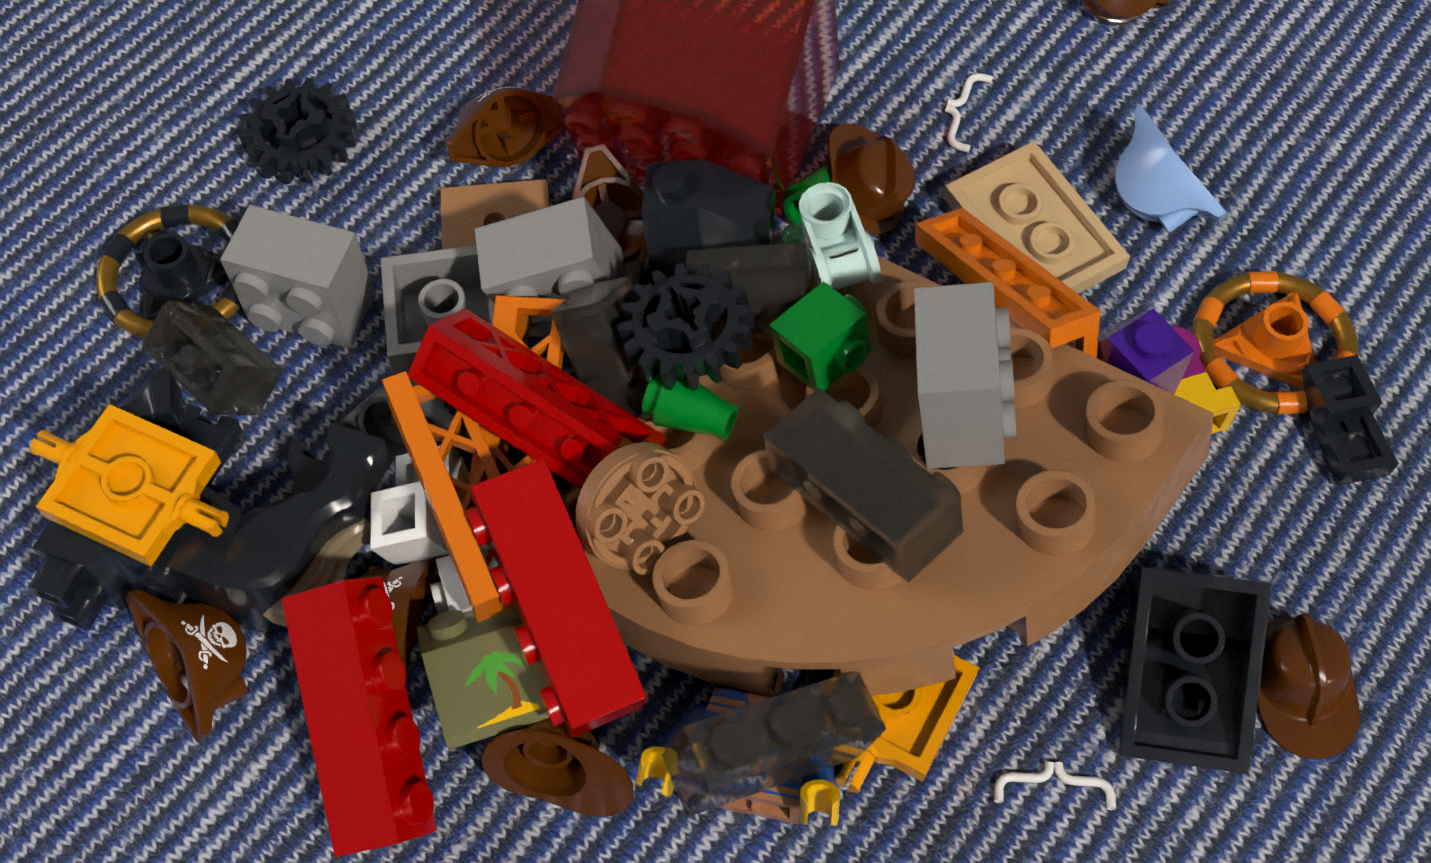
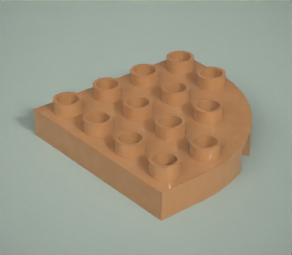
M802 228L746 290L748 303L753 309L755 328L751 329L752 349L739 350L742 366L739 369H735L724 364L720 367L722 381L717 384L708 375L699 377V383L724 400L739 406L738 417L729 437L726 440H722L711 435L655 426L653 418L643 414L642 408L635 415L636 418L667 437L663 447L685 461L693 473L696 489L701 491L705 497V507L701 517L694 523L689 524L680 541L668 548L659 557L653 572L641 575L633 569H618L609 566L597 558L582 543L576 527V505L581 490L573 485L562 497V501L624 644L672 669L706 682L751 693L770 695L774 677L781 668L793 670L840 669L847 698L898 693L955 679L953 648L991 634L1007 626L1016 631L1028 647L1043 639L1083 611L1121 575L1145 546L1209 456L1214 413L1067 344L1051 349L1047 340L1040 334L1021 328L1009 318L1017 438H1004L1005 464L927 469L917 387L914 288L941 285L877 255L882 275L881 283L872 285L869 281H864L836 290L842 296L849 294L855 297L867 311L872 351L855 371L845 373L818 395L777 362L769 327L773 321L818 286Z

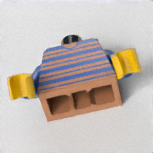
M779 670L774 677L770 695L747 691L739 692L724 688L715 689L709 703L694 705L664 735L657 747L648 748L641 755L635 784L642 786V782L646 778H659L664 781L661 793L663 796L670 797L673 794L677 774L679 773V800L798 824L799 821L800 824L807 825L808 814L814 811L828 814L831 817V826L838 825L840 791L834 784L833 766L818 730L812 725L803 722V706L795 702L780 700L784 672L782 670Z

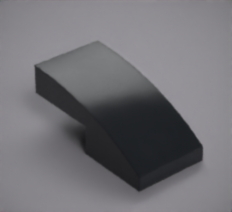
M1358 355L1306 364L1302 370L1308 408L1320 447L1337 486L1389 476L1399 463L1373 415L1383 402Z

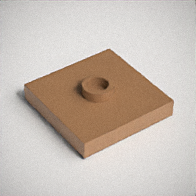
M548 179L440 188L442 250L476 245L475 228L550 207Z

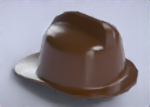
M845 123L836 126L828 136L827 147L831 183L845 187L851 194L865 231L869 234L881 235L893 230L901 220L904 203L913 193L915 173L910 159L894 139L886 136L879 137L873 131L857 124Z
M1300 614L1296 617H1282L1267 621L1258 709L1267 733L1281 748L1300 758L1321 760L1339 754L1354 740L1360 725V710L1351 671V655L1348 646L1342 636L1331 626L1317 620H1312L1310 614Z
M548 718L500 734L488 742L482 753L483 770L500 787L509 792L537 798L573 812L594 817L613 816L626 810L634 798L633 782L628 773L611 756L599 751L598 743L591 732L587 731L570 739L563 723L552 727Z

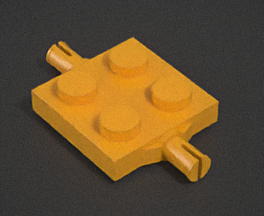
M109 404L92 429L73 443L53 435L47 430H41L36 434L41 441L35 438L32 440L30 448L32 454L58 464L54 482L36 505L42 515L152 567L174 532L181 528L183 524L188 523L210 533L213 537H218L223 532L220 526L224 528L227 526L228 512L221 511L199 501L201 492L221 464L216 452Z
M954 655L955 679L904 692L858 698H847L841 671L836 669L810 716V724L841 739L851 749L839 774L834 779L835 782L844 789L853 770L857 768L849 783L848 791L858 794L874 762L891 765L923 782L980 667Z

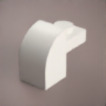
M451 447L444 461L449 476L451 475L453 465L460 457V452ZM408 453L396 456V487L371 493L370 549L395 565H404L414 561L449 555Z

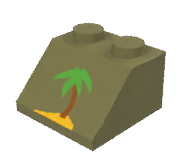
M516 608L477 623L472 610L467 612L451 610L434 616L428 624L416 627L423 663L448 750L548 718L538 693L539 689L548 686L539 663L527 666L514 636L513 629L522 626Z

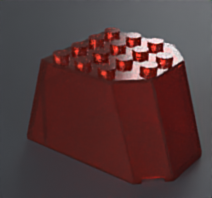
M578 0L553 102L581 161L585 148L604 144L628 174L634 176L638 183L645 186L648 163L703 158L772 186L776 193L774 215L782 217L786 191L796 182L840 67L835 0Z

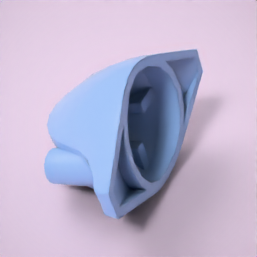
M1139 105L1134 111L1135 131L1132 140L1119 158L1115 174L1117 189L1125 207L1142 220L1160 222L1168 233L1193 216L1206 217L1215 221L1227 218V212L1174 152L1143 106Z

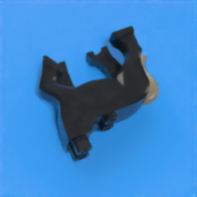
M162 367L149 377L144 388L132 398L116 407L216 452L221 464L201 492L199 501L221 511L228 512L229 519L226 528L220 526L223 532L218 537H213L210 533L188 523L183 524L181 528L174 532L151 567L51 520L32 547L43 563L28 587L36 596L54 604L50 612L58 620L84 630L91 629L104 604L123 610L128 607L125 598L129 591L143 590L156 598L175 604L202 603L214 606L226 612L235 620L240 628L270 634L288 631L281 598L344 580L348 564L355 553L371 540V519L365 517V513L371 500V493L375 492L379 482L392 463V458L383 439L331 422L326 439L329 450L326 451L322 460L311 456L305 450L307 443L291 438L287 454L294 478L291 497L262 505L242 514L226 497L210 488L224 463L232 454H236L247 441L238 420L221 415L217 424L214 425L200 414L202 408L188 403L183 418L182 390L170 369Z

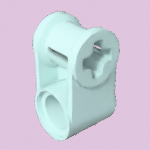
M830 182L819 183L808 188L801 196L799 208L805 244L817 285L824 281L833 289L838 290L864 281H869L872 285L881 283V269L869 233L863 228L848 190L839 184Z

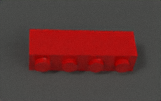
M540 459L471 486L473 508L465 510V515L478 546L489 543L498 566L489 569V573L499 594L502 606L513 602L522 626L513 629L523 659L527 666L538 662L548 686L539 689L538 693L552 727L563 723L571 739L641 709L647 696L545 459Z
M383 577L341 580L281 598L334 856L339 857L399 844L436 832L437 829L433 815L434 800L426 782L419 749L420 735L412 717L405 684L406 669L399 656L392 624V604L386 594Z

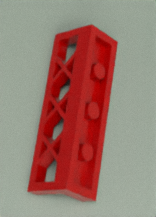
M466 308L428 326L407 374L410 379L534 460L538 461L544 458L551 471L580 490L592 470L615 450L633 444V442H650L663 446L667 438Z

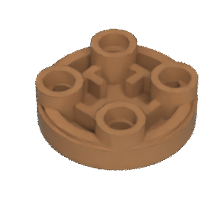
M633 443L621 447L606 456L589 474L580 491L576 505V527L585 547L605 564L618 569H633L641 575L650 574L653 572L659 557L668 548L680 541L689 524L694 523L701 517L704 512L705 497L701 491L696 489L693 473L683 459L667 448L655 443Z

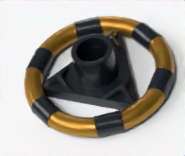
M190 204L161 207L131 221L114 235L101 255L96 273V289L101 307L115 325L136 337L146 340L171 342L193 339L219 327L242 307L231 282L220 300L204 312L193 317L163 320L228 281L229 278L220 260L222 255L191 245L186 242L184 237L177 233H157L155 231L162 228L193 224L201 225L220 233L227 244H229L239 225L238 221L216 209ZM143 239L142 316L132 311L117 288L119 268L135 244Z

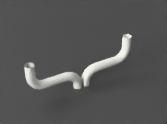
M981 73L972 74L965 81L960 98L948 100L945 112L950 113L953 116V120L948 131L947 140L953 148L969 153L971 146L960 143L955 139L961 118L956 107L965 104L974 82L982 81L991 84L993 76Z
M1045 762V768L1041 773H1004L999 776L994 786V802L1002 803L1004 802V786L1006 783H1041L1048 780L1055 770L1059 780L1065 784L1101 788L1106 794V809H1116L1114 788L1109 782L1098 777L1069 775L1064 771L1062 762Z

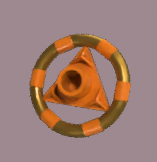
M1276 271L1246 272L1220 283L1202 300L1193 320L1192 333L1199 340L1201 346L1199 359L1211 381L1218 389L1231 386L1242 405L1258 411L1275 415L1305 414L1309 412L1302 370L1306 364L1315 363L1308 335L1309 320L1307 314L1302 310L1300 300L1309 304L1323 321L1330 326L1337 346L1335 359L1354 355L1359 356L1357 334L1346 310L1327 291L1301 277ZM1275 292L1287 294V296L1214 341L1213 330L1222 310L1233 299L1244 294ZM1221 357L1304 391L1272 393L1255 388L1242 381Z

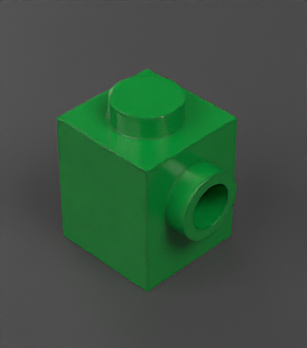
M824 281L769 325L777 362L818 395L845 373L855 371L872 351L868 329L869 316L863 305L852 295L846 294L842 296Z

